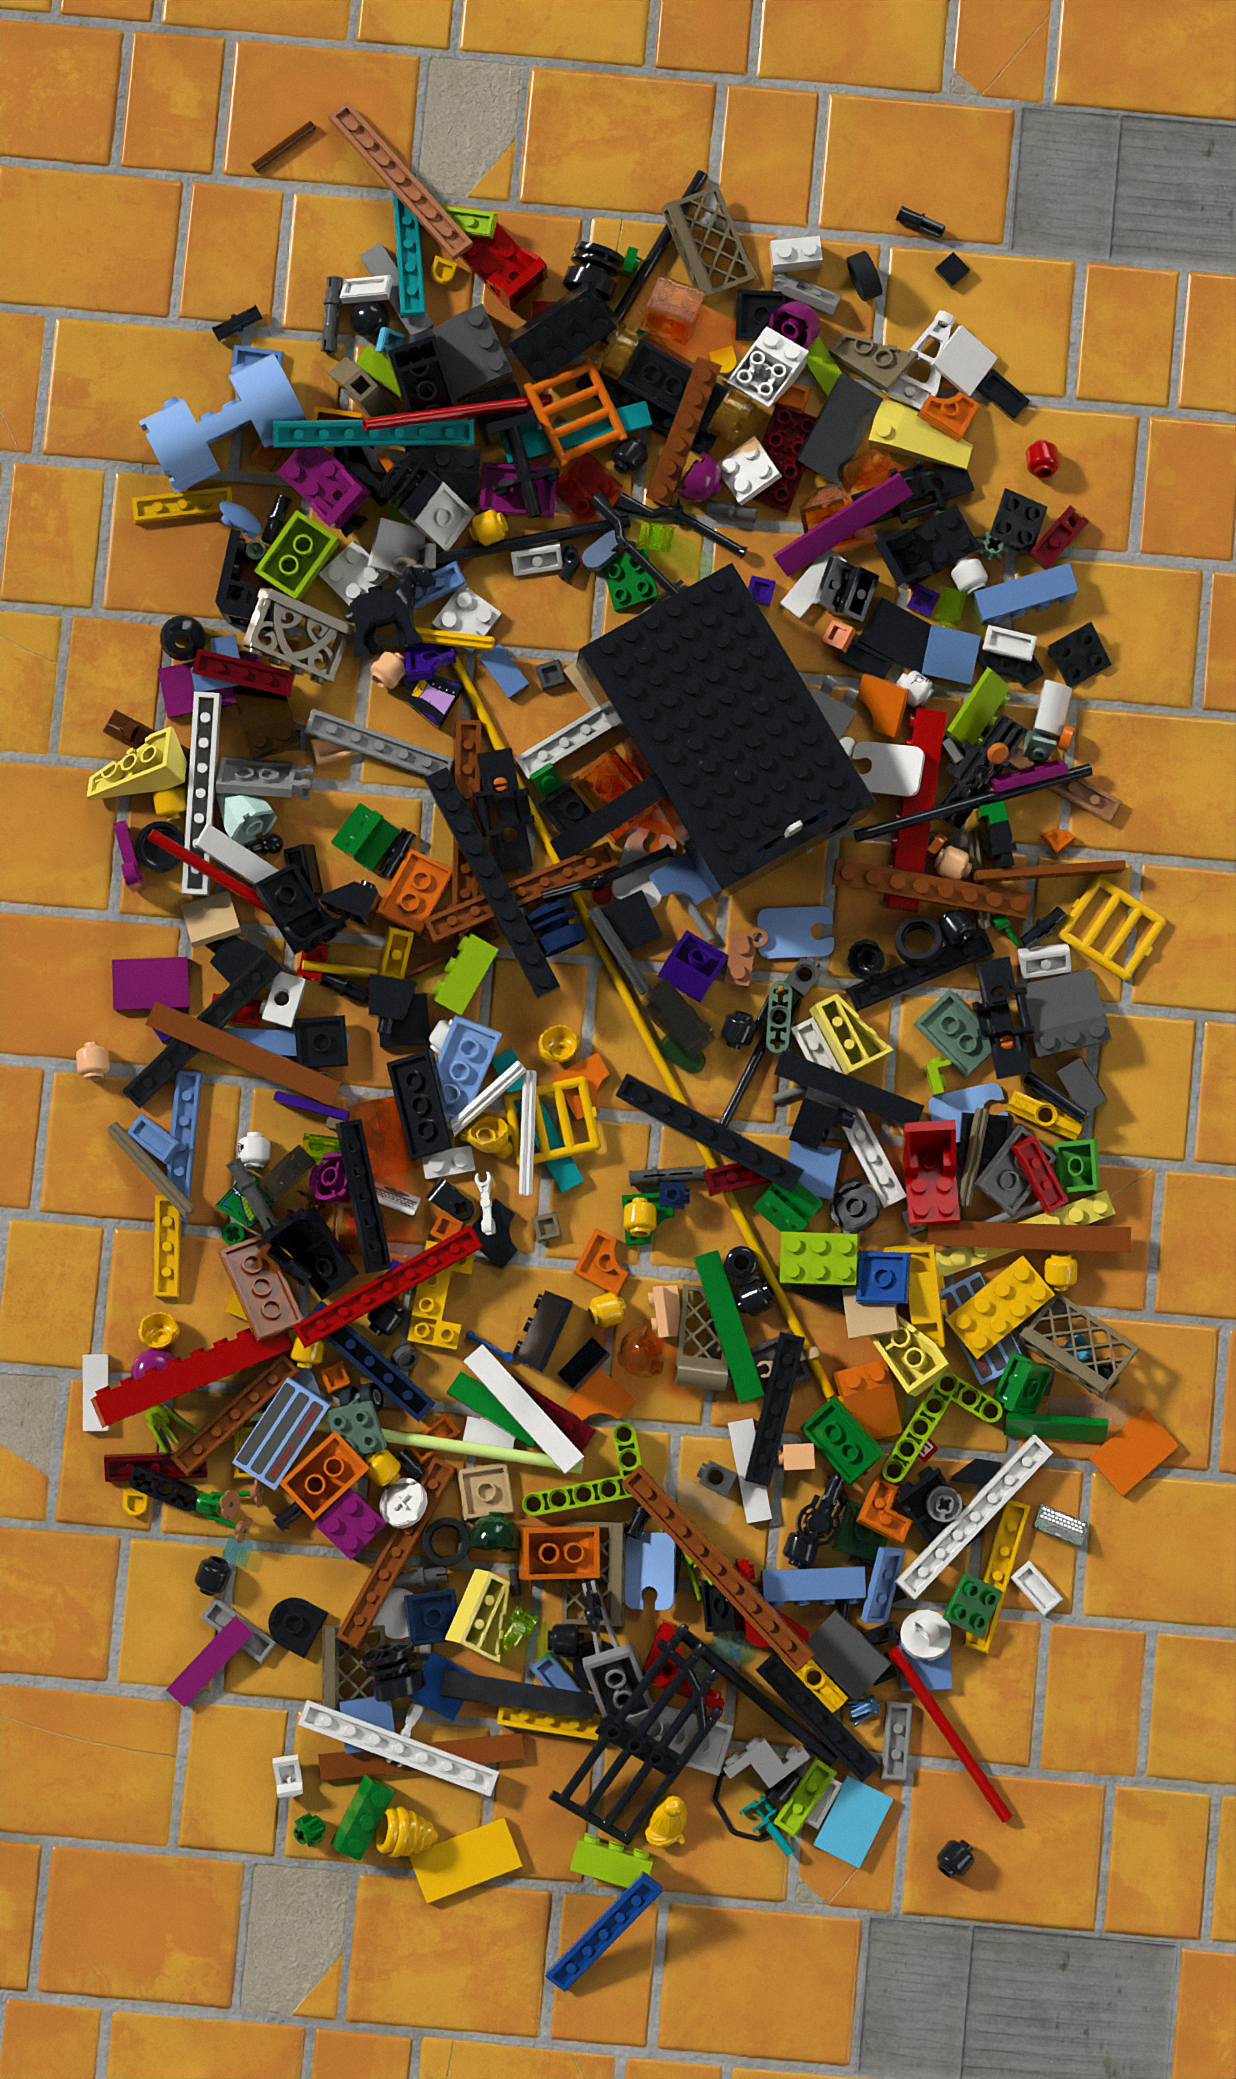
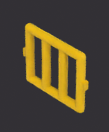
M1096 875L1080 900L1077 898L1071 908L1073 910L1058 931V937L1122 980L1127 981L1131 978L1143 958L1148 957L1153 949L1151 947L1167 921L1163 916L1104 877ZM1102 888L1110 893L1112 897L1082 941L1071 934L1070 931L1098 889ZM1120 901L1131 907L1133 911L1103 955L1092 948L1091 945ZM1141 915L1154 922V925L1124 969L1112 961V959Z
M584 1076L536 1086L535 1130L540 1153L534 1154V1164L600 1149L601 1142L595 1120L597 1112L596 1108L592 1106L587 1079ZM578 1087L590 1142L575 1145L563 1090ZM522 1089L507 1092L503 1095L508 1120V1133L512 1139L518 1166H520L521 1132L514 1101L522 1100ZM549 1093L554 1094L565 1147L550 1150L539 1101L540 1095Z

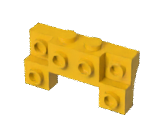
M426 1241L425 1250L438 1244V1242ZM476 1252L417 1285L416 1295L410 1296L408 1310H412L408 1341L458 1349L462 1325L443 1321L452 1271L472 1275Z
M935 1244L885 1247L884 1252H908L911 1254L908 1292L911 1321L907 1322L935 1342L939 1348L945 1347L943 1318L944 1315L948 1314L947 1301L942 1299L941 1290L945 1289L944 1275L939 1274V1269L937 1268Z

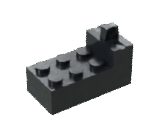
M431 329L383 344L406 413L458 406L436 336Z

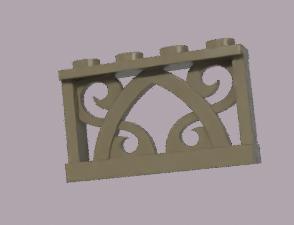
M260 588L257 596L259 598L244 640H242L240 645L248 648L247 653L257 657L262 655L269 657L268 662L282 667L285 664L289 666V671L296 672L297 675L303 676L304 673L310 675V680L321 685H324L325 682L334 683L337 668L349 636H352L355 626L278 591ZM271 603L270 621H264ZM289 612L292 616L289 623H281V620H286L285 614ZM304 618L306 635L313 643L301 650L292 652L282 628H292ZM315 625L319 626V632L315 633L319 636L318 639L312 633V628ZM271 626L272 632L269 631L263 634V637H269V643L263 645L258 639L260 629ZM337 633L333 647L330 650L326 645ZM277 646L280 653L274 651L273 649ZM322 649L327 656V663L323 669L319 670L314 666V660L318 658L323 663V657L318 652ZM306 658V664L297 661Z

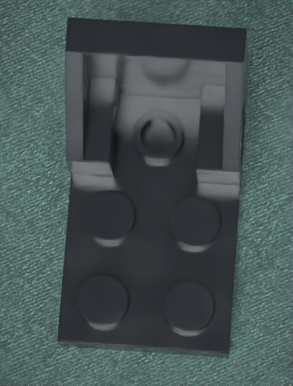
M957 504L913 529L906 528L874 542L896 584L904 590L922 583L953 565L959 559L967 557L981 548Z
M231 529L215 603L227 623L248 627L259 598H257V591L250 583L241 582L243 568H240L241 558H246L247 544L240 530ZM269 607L264 621H270L271 609ZM266 626L260 629L272 632L271 626Z

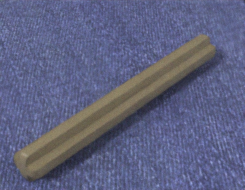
M118 1122L110 1125L107 1128L108 1134L184 1218L192 1215L195 1211L194 1206Z

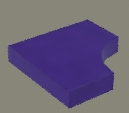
M420 643L416 644V647L405 649L407 681L431 680L433 674L439 668L447 664L456 663V647Z

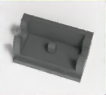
M1082 1057L1056 1072L1075 1103L1088 1112L1108 1100Z

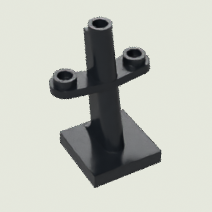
M535 411L486 424L489 443L507 439L517 478L492 485V491L496 493V496H503L511 493L510 488L520 486L528 518L531 519L543 515L534 481L544 479L545 483L555 482L559 480L560 470L559 468H553L536 473L531 471L522 435L538 431Z

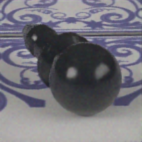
M270 834L265 839L259 838L258 843L244 847L254 854L260 852L262 855H267V853L276 854L282 850L283 840L277 834Z

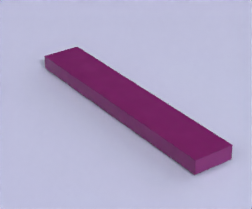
M898 472L773 554V557L788 577L912 496L913 492Z

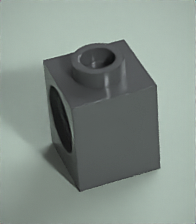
M801 957L784 982L790 985L794 992L804 998L821 975L822 970L819 969L821 965L811 957L807 959ZM801 969H807L811 973V979L807 982L800 981L797 972Z
M709 1460L708 1464L702 1463L697 1473V1477L700 1478L699 1484L726 1497L737 1476V1473ZM719 1470L722 1472L723 1480L720 1484L714 1485L710 1483L708 1476L711 1471Z

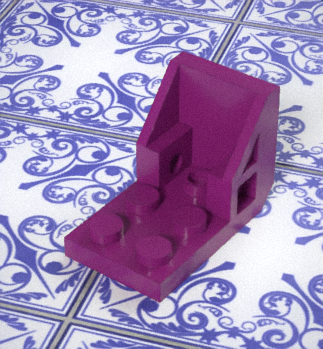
M298 447L277 471L288 484L310 503L311 508L329 527L338 530L372 493L366 485L324 447Z

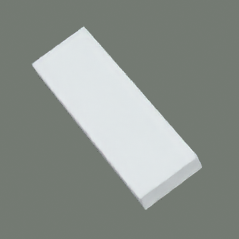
M832 549L820 555L780 602V605L798 620L813 604L829 557L835 556L847 562Z
M109 1354L82 1355L83 1431H109V1426L102 1428L91 1402V1399L97 1396L95 1391L109 1386Z

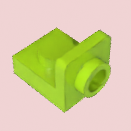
M943 1056L929 1060L930 1065L924 1067L932 1097L944 1093L943 1088L947 1087L943 1072L939 1073L938 1069L948 1067L952 1062L951 1059L944 1060Z

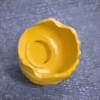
M558 1025L550 1027L549 1030H545L540 1035L539 1053L548 1061L566 1062L574 1056L576 1049H578L579 1039L568 1026Z
M162 1312L154 1313L142 1319L138 1332L139 1339L151 1349H166L177 1340L180 1328L172 1315Z

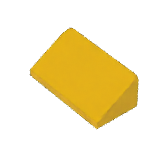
M387 926L377 968L378 975L404 979L414 932Z

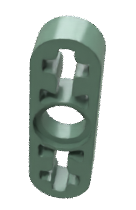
M782 980L774 982L769 990L766 1047L773 1054H781L783 1050L786 1051L789 1045L792 988ZM779 986H783V989L788 991V995H784L782 1004L788 1003L787 1008L780 1005L772 1007V1002L778 1003V995L774 994L773 991L778 990ZM777 1010H781L786 1014V1021L780 1025L775 1024L772 1020V1014ZM771 1027L775 1029L786 1028V1033L780 1032V1040L784 1041L785 1044L780 1045L779 1049H775L774 1044H770V1040H774L776 1036V1031H770Z

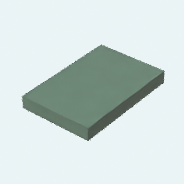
M950 989L913 1024L947 1060L951 1059L952 1065L965 1079L992 1054L990 1041L978 1038V1018Z

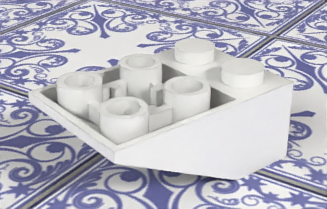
M766 326L726 383L769 409L795 382L805 368L809 351Z

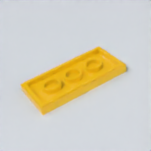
M505 1817L431 1845L427 1851H420L409 1856L426 1903L433 1902L523 1866Z

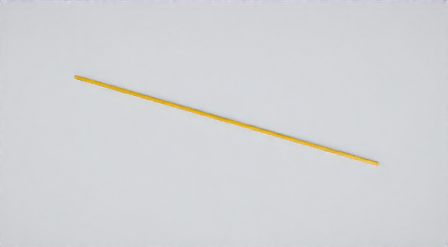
M456 656V663L451 665L479 720H481V724L494 749H505L459 657ZM516 770L519 789H523L525 786ZM528 795L531 814L534 815L535 819L533 825L553 864L561 862L550 843L552 839L531 797ZM579 891L570 894L569 896L672 1097L688 1105L600 932L589 917V911ZM695 1140L708 1168L719 1167L710 1147ZM733 1192L723 1193L722 1195L749 1248L754 1250L758 1257V1265L766 1281L773 1288L776 1301L793 1334L805 1337L803 1350L812 1348ZM814 1357L807 1360L826 1398L835 1395L818 1358Z

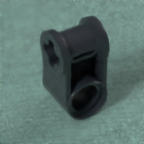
M441 1177L426 1195L429 1201L460 1221L469 1220L474 1214L473 1203ZM467 1203L465 1208L468 1212L466 1214L460 1213L458 1216L459 1210L456 1206Z

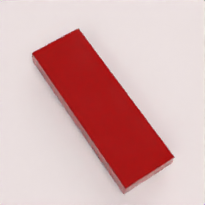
M1030 1135L1011 1147L1045 1214H1049L1069 1202L1035 1135Z

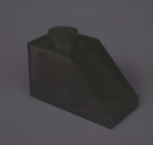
M298 1145L257 1184V1187L275 1204L307 1176L317 1162Z

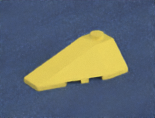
M882 400L869 436L870 448L967 470L973 449L972 444L964 439H961L959 442L953 440L918 417V411L906 404Z
M170 726L149 735L144 739L146 743L135 750L132 747L126 751L127 756L118 763L112 761L89 777L87 798L93 800L161 791L184 783L187 761L174 728Z
M898 1315L900 1332L876 1335L870 1338L905 1391L916 1397L939 1379L949 1366V1362L935 1342Z

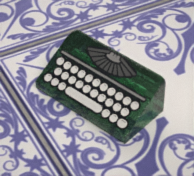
M1040 1504L1032 1528L1081 1547L1088 1522Z

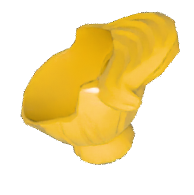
M487 1112L480 1113L459 1133L462 1141L469 1142L482 1152L494 1153L499 1159H506L514 1151L513 1144L508 1141V1126L501 1118L490 1116Z
M672 1794L664 1795L648 1817L645 1835L651 1846L660 1849L668 1847L675 1842H679L681 1845L684 1844L685 1839L682 1831L687 1822L688 1812L685 1802L681 1797Z

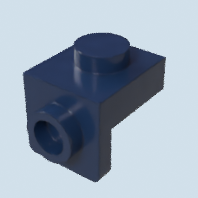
M685 1182L660 1183V1207L684 1209L685 1204H689L690 1189H685Z

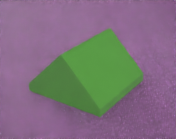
M1097 1139L1054 1143L1055 1156L1057 1157L1055 1159L1056 1177L1064 1192H1094L1100 1190Z

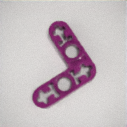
M126 820L113 823L124 864H121L126 885L133 893L144 890L145 884Z

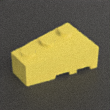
M838 994L815 1004L809 1009L842 1073L845 1075L851 1074L894 1050L889 1044L887 1045L876 1035V1032L869 1028Z
M475 1569L445 1640L485 1660L500 1663L501 1655L498 1652L500 1638L503 1639L504 1631L501 1628L503 1614H506L510 1582L492 1572Z

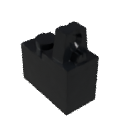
M808 1086L789 1140L818 1150L820 1142H826L832 1126L838 1127L840 1125L851 1129L856 1113L845 1109L846 1106L840 1103L841 1098Z

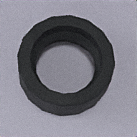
M861 251L847 257L846 263L851 280L862 301L866 302L882 295L883 290L880 278L869 254L866 251Z
M926 916L907 918L896 930L895 946L897 953L905 963L911 966L922 967L933 963L938 959L943 949V935L940 927L934 920ZM925 929L933 935L934 944L927 952L921 954L912 953L905 947V936L912 930Z
M444 1517L435 1520L427 1527L423 1535L422 1546L426 1556L432 1562L440 1566H452L458 1564L467 1556L471 1548V1536L469 1530L461 1521ZM442 1527L456 1529L462 1538V1546L459 1552L450 1557H443L437 1554L432 1546L434 1533Z

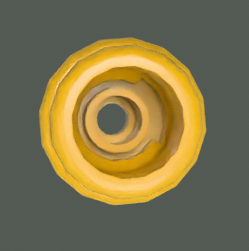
M403 1806L387 1808L375 1831L376 1848L380 1853H386L392 1858L410 1856L420 1851H427L431 1845L436 1844L438 1832L434 1829L431 1821H426L422 1816H417L414 1811H408Z

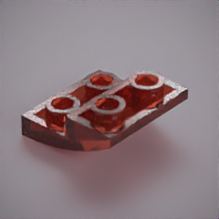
M588 452L583 454L570 469L566 470L559 477L556 494L586 523L598 512L589 503L590 500L600 491H603L608 500H610L623 486Z

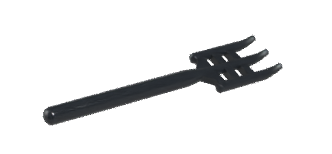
M769 995L755 1021L757 1024L756 1031L760 1032L761 1040L757 1044L719 1123L726 1127L729 1126L766 1050L767 1028L761 1026L762 1021L767 1022L766 1013L768 1011ZM801 998L797 1000L791 1010L790 1027L802 1002ZM781 1000V1002L779 1003V1005L785 1007L786 1003H785V1004H782V1000ZM781 1010L773 1012V1022L778 1025L782 1024L778 1020L780 1016L786 1019V1014ZM783 1028L782 1032L786 1033V1028ZM776 1033L775 1039H777L779 1043H783V1041L780 1040V1035Z

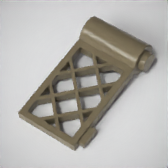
M684 1284L673 1385L725 1391L726 1386L730 1387L732 1378L728 1371L723 1351L721 1360L712 1359L706 1352V1349L715 1342L721 1348L718 1336L708 1326L713 1320L711 1318L705 1322L697 1313V1310L707 1303L702 1286ZM731 1290L737 1307L736 1300H738V1296L734 1295V1290ZM689 1291L698 1292L704 1299L695 1309L688 1301ZM687 1307L691 1311L689 1314H687ZM692 1314L702 1324L693 1334L685 1326L686 1319ZM703 1328L714 1339L704 1348L694 1337ZM685 1332H686V1334H687L689 1337L684 1340V1336H685ZM691 1339L700 1351L694 1356H684V1344ZM701 1353H703V1355H704L706 1358H702V1357H698V1356H699Z

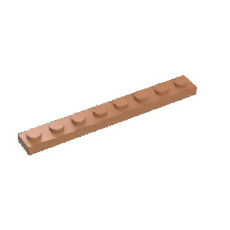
M348 101L328 115L330 122L453 261L473 246L470 238Z

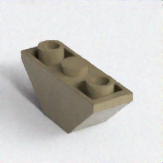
M344 357L328 372V375L369 418L393 415L397 411L371 377L349 358Z

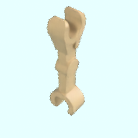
M814 1346L803 1350L800 1361L819 1356L818 1348ZM761 1361L757 1364V1367L766 1364L770 1369L767 1374H762L760 1377H769L773 1361Z

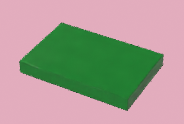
M836 1395L800 1427L849 1485L858 1480L886 1454Z

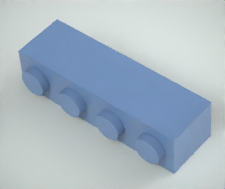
M1067 563L975 591L972 599L980 624L987 623L993 626L1003 622L1002 618L1008 616L1016 619L1025 616L1026 611L1035 609L1036 612L1048 609L1050 604L1059 601L1060 604L1069 603L1074 600L1073 597L1077 595L1079 590L1071 565Z
M864 1566L761 1570L762 1595L771 1606H784V1601H794V1605H809V1600H819L820 1604H835V1599H845V1603H860V1598H866Z

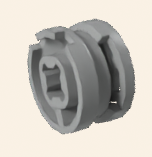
M937 1486L927 1494L925 1508L933 1519L940 1522H950L960 1514L962 1499L953 1488Z

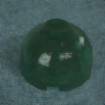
M489 1512L488 1517H482L474 1523L469 1537V1547L471 1549L481 1551L501 1550V1552L519 1551L520 1531L511 1519L504 1518L503 1512Z

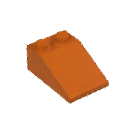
M885 1359L833 1373L841 1402L874 1440L903 1433L893 1383Z
M335 1430L279 1484L315 1521L370 1467Z
M599 1526L518 1527L520 1579L600 1578Z

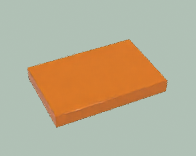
M410 848L375 914L421 936L425 928L424 919L430 917L452 878V868Z
M1144 1407L1090 1455L1088 1459L1117 1492L1124 1496L1177 1449L1179 1445L1147 1408Z

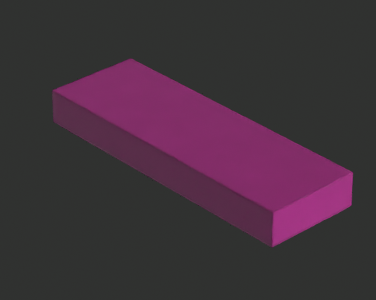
M1060 759L992 776L989 778V783L992 789L996 792H1001L1069 774L1067 764Z

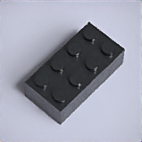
M588 279L508 335L507 346L533 380L538 383L618 328V317Z

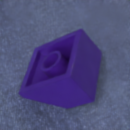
M686 930L668 956L657 977L700 1003L729 956Z

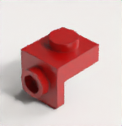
M319 943L317 948L307 954L302 951L297 975L303 976L308 981L322 979L323 972L302 970L303 960L327 963L330 945Z

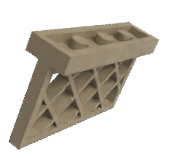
M718 185L677 201L674 200L666 203L661 208L698 301L755 278ZM714 193L718 202L715 210L702 204L706 195ZM701 198L699 203L694 200ZM689 203L696 206L693 218L684 215L680 205ZM700 209L713 214L708 226L696 220ZM716 216L724 219L727 227L724 233L712 228ZM694 225L706 230L702 242L693 238L691 234ZM710 232L722 237L718 249L705 244ZM725 239L735 244L736 251L734 256L721 251ZM703 248L716 253L711 265L702 261L700 255ZM719 255L731 260L727 272L715 267ZM734 263L743 266L747 276L738 278L731 275ZM713 271L725 277L722 285L713 288L710 281Z
M1056 1291L1055 1295L1046 1303L1028 1328L1025 1327L1020 1333V1343L1103 1400L1109 1393V1388L1137 1354L1139 1348ZM1057 1300L1066 1306L1067 1314L1052 1316L1051 1308ZM1071 1318H1084L1087 1320L1088 1328L1073 1330ZM1068 1319L1070 1331L1055 1333L1053 1321ZM1051 1322L1052 1333L1041 1335L1035 1328L1039 1323ZM1103 1331L1108 1335L1109 1342L1094 1344L1092 1333ZM1089 1333L1091 1345L1076 1347L1074 1335ZM1071 1336L1073 1348H1060L1057 1346L1056 1338ZM1123 1345L1130 1350L1126 1357L1114 1359L1113 1347ZM1110 1347L1111 1359L1096 1361L1095 1349ZM1092 1350L1093 1362L1082 1363L1078 1360L1077 1352ZM1112 1364L1114 1372L1108 1380L1098 1374L1097 1366Z
M564 1521V1526H599L609 1528V1539L603 1545L599 1543L600 1551L602 1550L608 1557V1565L602 1571L600 1570V1576L608 1583V1590L600 1597L607 1609V1615L612 1626L625 1625L627 1540L625 1531L627 1529V1522ZM609 1544V1549L607 1551L604 1547ZM607 1570H608V1578H607V1576L604 1574ZM580 1578L582 1583L587 1582L584 1578ZM563 1579L562 1624L588 1625L587 1620L583 1619L585 1617L584 1613L578 1619H568V1608L575 1601L585 1610L584 1604L578 1599L584 1591L582 1589L575 1596L569 1589V1581L572 1579ZM570 1595L573 1599L568 1603ZM604 1620L600 1621V1625H605Z
M322 1625V1705L340 1712L339 1698L342 1701L352 1700L359 1692L364 1697H368L362 1689L372 1679L374 1680L375 1676H369L358 1687L349 1677L359 1667L366 1672V1669L362 1666V1659L358 1662L349 1653L353 1646L350 1645L345 1649L339 1643V1639L335 1637L341 1626ZM385 1625L371 1626L369 1631H379V1641L372 1649L363 1641L362 1644L369 1652L385 1644ZM339 1647L344 1651L340 1656ZM346 1654L356 1663L347 1674L339 1669V1661ZM339 1672L344 1676L340 1681ZM346 1680L357 1689L347 1700L339 1694V1687Z

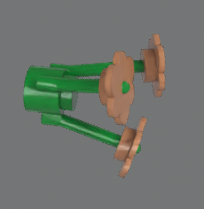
M255 1479V1485L250 1487V1491L232 1492L227 1490L226 1492L212 1491L210 1494L201 1493L196 1502L197 1512L205 1514L206 1519L215 1520L235 1529V1541L242 1544L245 1537L249 1534L252 1518L246 1516L243 1521H239L236 1524L216 1515V1513L221 1512L228 1519H234L236 1511L240 1509V1497L250 1496L255 1505L261 1508L263 1499L262 1482Z

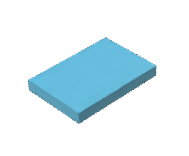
M847 1775L813 1845L860 1868L893 1798Z

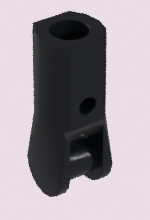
M896 1621L860 1632L874 1646L901 1637L900 1634H897L895 1628ZM885 1629L888 1637L880 1639L878 1631Z

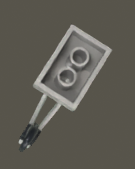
M595 1580L582 1583L585 1595L582 1598L585 1606L584 1614L592 1631L596 1654L582 1658L602 1718H604L608 1712L617 1715L646 1673L639 1653L633 1644L620 1646L601 1600ZM604 1620L614 1649L607 1651L603 1650L599 1632L600 1621ZM648 1687L626 1718V1722L629 1723L645 1718L653 1708L654 1701L650 1687Z

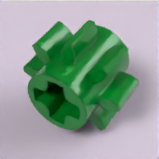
M307 1813L295 1820L297 1827L294 1828L293 1832L300 1844L305 1845L307 1843L311 1847L324 1839L322 1833L325 1831V1824L319 1816H311L310 1813Z

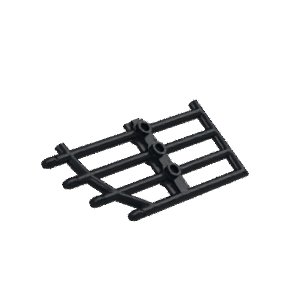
M684 1623L678 1627L668 1643L662 1638L658 1640L656 1647L661 1650V1653L617 1715L608 1712L595 1731L596 1734L601 1736L561 1794L552 1790L549 1795V1799L627 1846L717 1722L716 1720L723 1713V1708L716 1706L710 1713L711 1715L707 1717L705 1694L718 1678L719 1670L716 1668L711 1669L701 1684L693 1670L700 1659L699 1657L704 1654L706 1645L699 1643L687 1660L675 1650L682 1641V1637H685L689 1627ZM670 1658L680 1670L638 1728L625 1721ZM687 1679L693 1695L660 1741L649 1736L647 1732L684 1680ZM696 1708L698 1731L682 1754H679L668 1746ZM609 1742L623 1749L583 1806L570 1800V1797ZM633 1755L643 1761L644 1764L604 1819L600 1818L591 1811L627 1760ZM653 1768L666 1775L626 1832L613 1825Z

